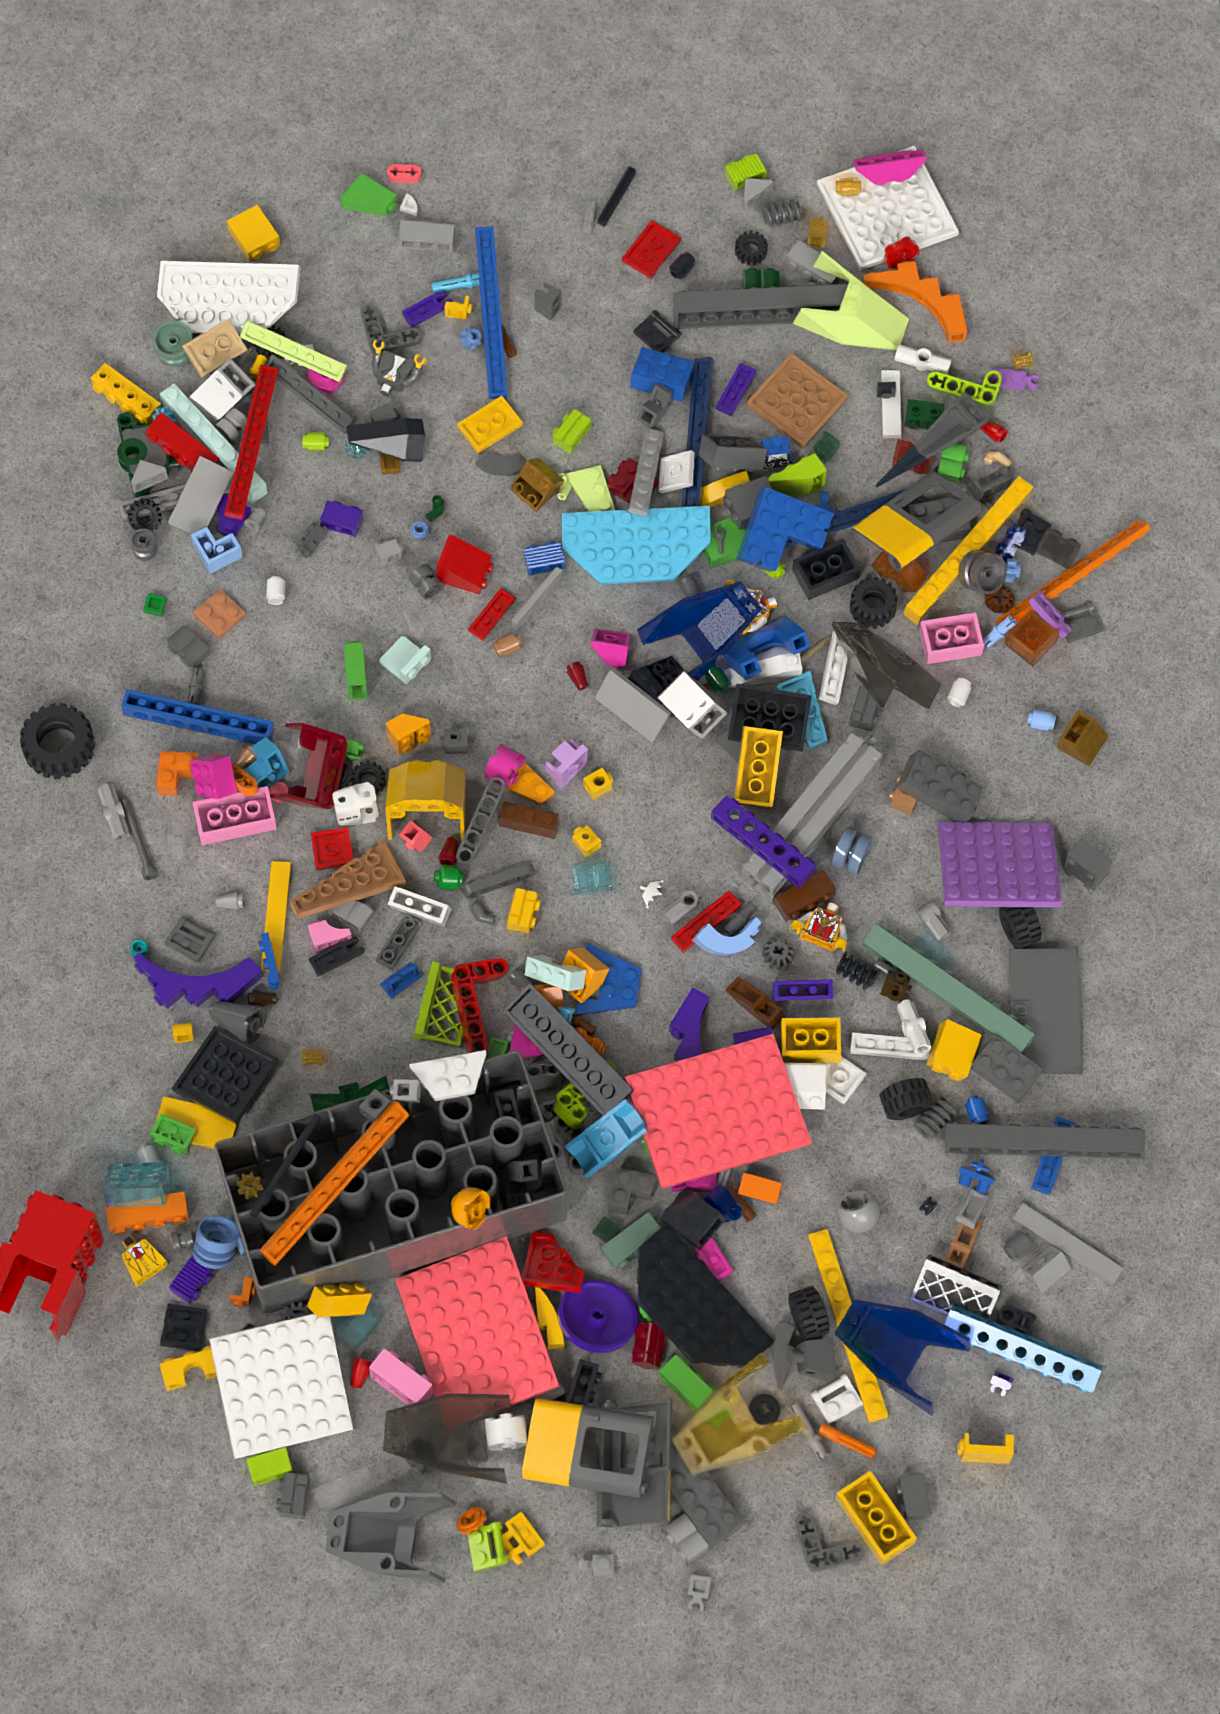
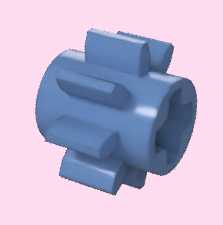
M469 326L460 332L462 337L459 342H461L464 348L470 347L472 351L482 344L480 341L482 335L477 328L472 329Z
M1008 558L1007 563H1005V582H1014L1015 578L1020 577L1021 564H1016V559Z

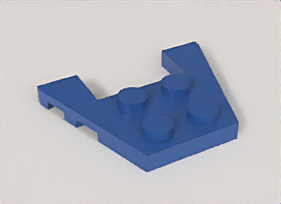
M587 944L586 950L610 969L600 987L599 999H586L583 1003L577 1001L575 1016L636 1007L642 969L591 944Z

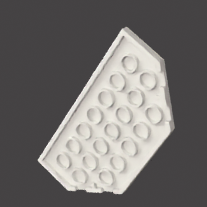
M161 261L157 297L176 320L188 326L192 335H201L229 318L240 336L247 321L268 329L297 303L301 267L289 264Z

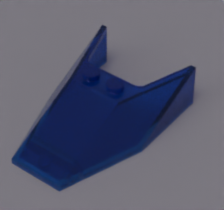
M739 581L683 598L639 627L637 632L643 645L676 635L683 636L702 661V664L688 672L691 677L698 681L727 653L762 608L742 582Z
M856 1299L852 1302L835 1331V1335L878 1380L931 1416L934 1413L933 1402L919 1396L907 1383V1378L922 1352L930 1345L967 1352L971 1349L969 1337L918 1310Z

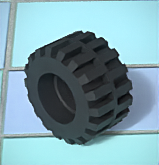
M868 577L866 581L863 579L859 581V585L856 584L854 586L850 599V613L853 614V619L855 621L858 619L859 625L864 623L865 628H869L870 625L873 626V629H877L878 625L884 627L885 622L889 624L891 618H894L897 608L898 595H896L895 588H892L890 582L887 584L883 578L878 580V577H874L873 580ZM869 597H876L884 605L879 608H871L864 603V600Z
M999 907V916L1004 932L1016 949H1021L1041 940V926L1033 907Z
M910 1078L896 1082L885 1088L879 1095L886 1117L889 1120H903L917 1116L933 1105V1099L927 1082L922 1078Z
M809 1286L789 1293V1308L800 1336L805 1341H809L830 1332L829 1318L818 1291L813 1286Z

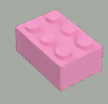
M976 612L921 621L919 633L927 664L982 656L984 644Z
M383 1349L369 1367L370 1377L419 1413L433 1395L432 1381L424 1374L421 1376L415 1372L416 1369L408 1362L405 1364L399 1360L400 1357L392 1350L388 1352Z

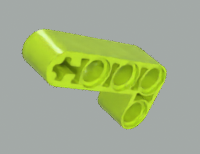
M989 371L985 376L983 385H979L940 372H931L927 377V383L930 389L957 398L963 395L967 388H974L975 394L970 397L977 404L992 406L997 399L1002 377L998 371ZM990 376H997L999 378L996 384L989 383L988 379ZM935 377H938V381L944 383V379H946L944 388H942L943 386L941 383H936V385H933L931 379H935ZM951 382L958 384V388L954 391L948 389V385ZM991 393L993 398L987 402L983 400V395Z
M606 1060V1062L616 1071V1065L612 1061ZM571 1083L557 1094L553 1110L570 1128L579 1129L583 1126L587 1116V1109L582 1104L587 1099Z

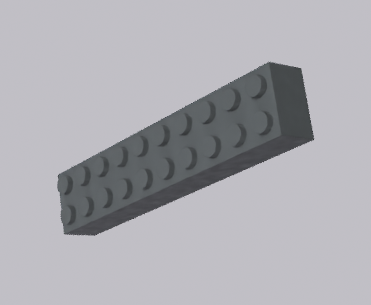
M848 283L840 285L824 284L798 287L791 285L787 287L772 286L769 288L753 287L750 289L734 288L732 290L716 289L714 291L674 292L673 324L675 329L793 324L801 308L838 311Z

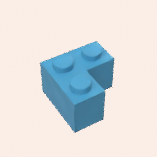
M267 737L251 747L256 761L244 769V771L257 780L258 788L268 786L269 789L290 773L279 748Z

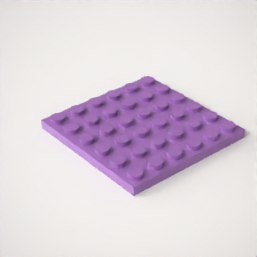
M938 822L944 906L1061 907L1062 898L1053 823Z

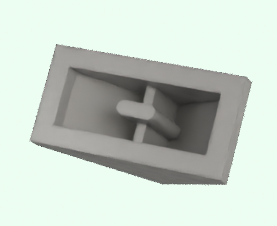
M745 178L743 209L747 211L771 193L773 182L771 180Z
M140 460L131 481L133 492L137 493L167 480L166 468Z

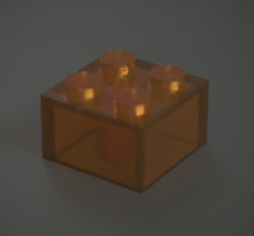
M1030 610L1009 631L1004 644L1033 667L1055 645L1060 632Z

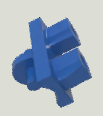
M981 1159L979 1164L973 1161L970 1164V1167L977 1169L976 1172L961 1166L958 1184L969 1187L972 1178L978 1179L979 1183L976 1190L986 1194L995 1179L980 1174L981 1171L989 1173L990 1170L989 1167L983 1165L985 1160Z

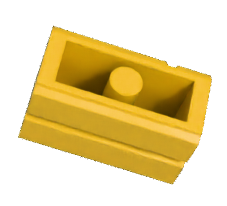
M515 888L507 920L508 930L529 934L530 929L535 928L537 917H534L535 910L539 911L541 904L537 892Z

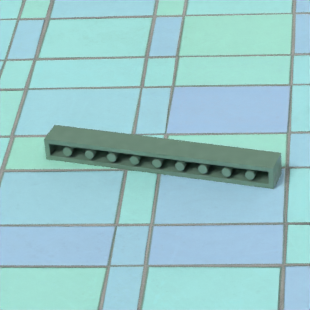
M876 924L863 941L864 948L881 960L884 959V962L898 969L899 972L911 977L910 980L990 1036L993 1037L996 1034L1020 1053H1025L1035 1039L1034 1030L1026 1024L1022 1026L1017 1022L1018 1019L1010 1013L1005 1014L1001 1011L1002 1008L998 1004L986 1001V997L982 993L969 989L970 986L965 981L960 980L959 982L953 978L954 974L949 970L945 969L943 971L938 967L939 964L933 959L929 958L927 960L922 956L923 953L919 949L907 946V942L899 936L897 938L894 937L891 931L884 925L880 927Z

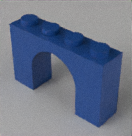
M784 616L721 648L726 664L744 680H747L761 672L757 657L755 656L761 650L773 646H782L795 655L809 648L810 644L805 630L789 617Z

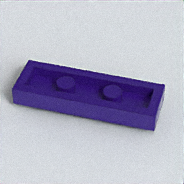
M742 363L739 364L716 404V410L733 416L756 375L755 369Z

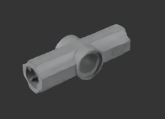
M109 783L103 784L97 789L103 804L102 809L106 822L109 823L114 841L125 840L130 837L124 819L126 817L122 804L118 800L114 785Z

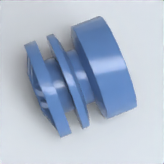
M216 1215L202 1219L198 1224L193 1246V1257L202 1266L211 1269H221L229 1266L234 1259L239 1238L236 1223L229 1218Z

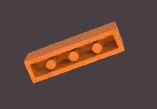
M185 1192L105 1205L108 1228L110 1233L114 1232V1234H122L129 1229L141 1231L147 1226L159 1228L165 1226V1223L171 1222L173 1224H182L185 1220H189Z

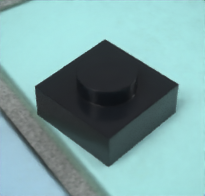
M877 382V397L884 399L895 397L896 382Z

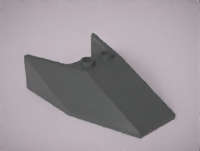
M387 1492L336 1509L331 1512L325 1551L376 1574L445 1583V1578L414 1565L412 1558L419 1519L457 1505V1502L442 1493Z

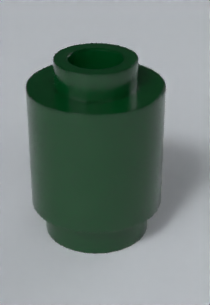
M715 664L703 673L706 676V681L715 692L718 690L723 692L729 687L728 682L730 679Z

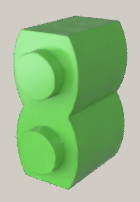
M956 443L943 451L938 475L954 483H959V479L964 478L966 468L962 466L963 462H967L969 452L966 451L967 445Z

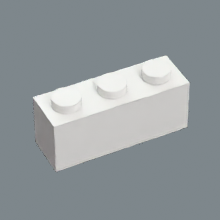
M394 886L388 902L392 909L445 927L451 912L449 905Z

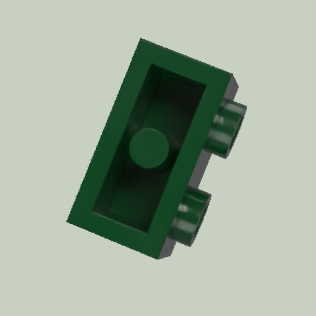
M908 399L904 426L913 430L918 428L928 430L943 414L944 404Z

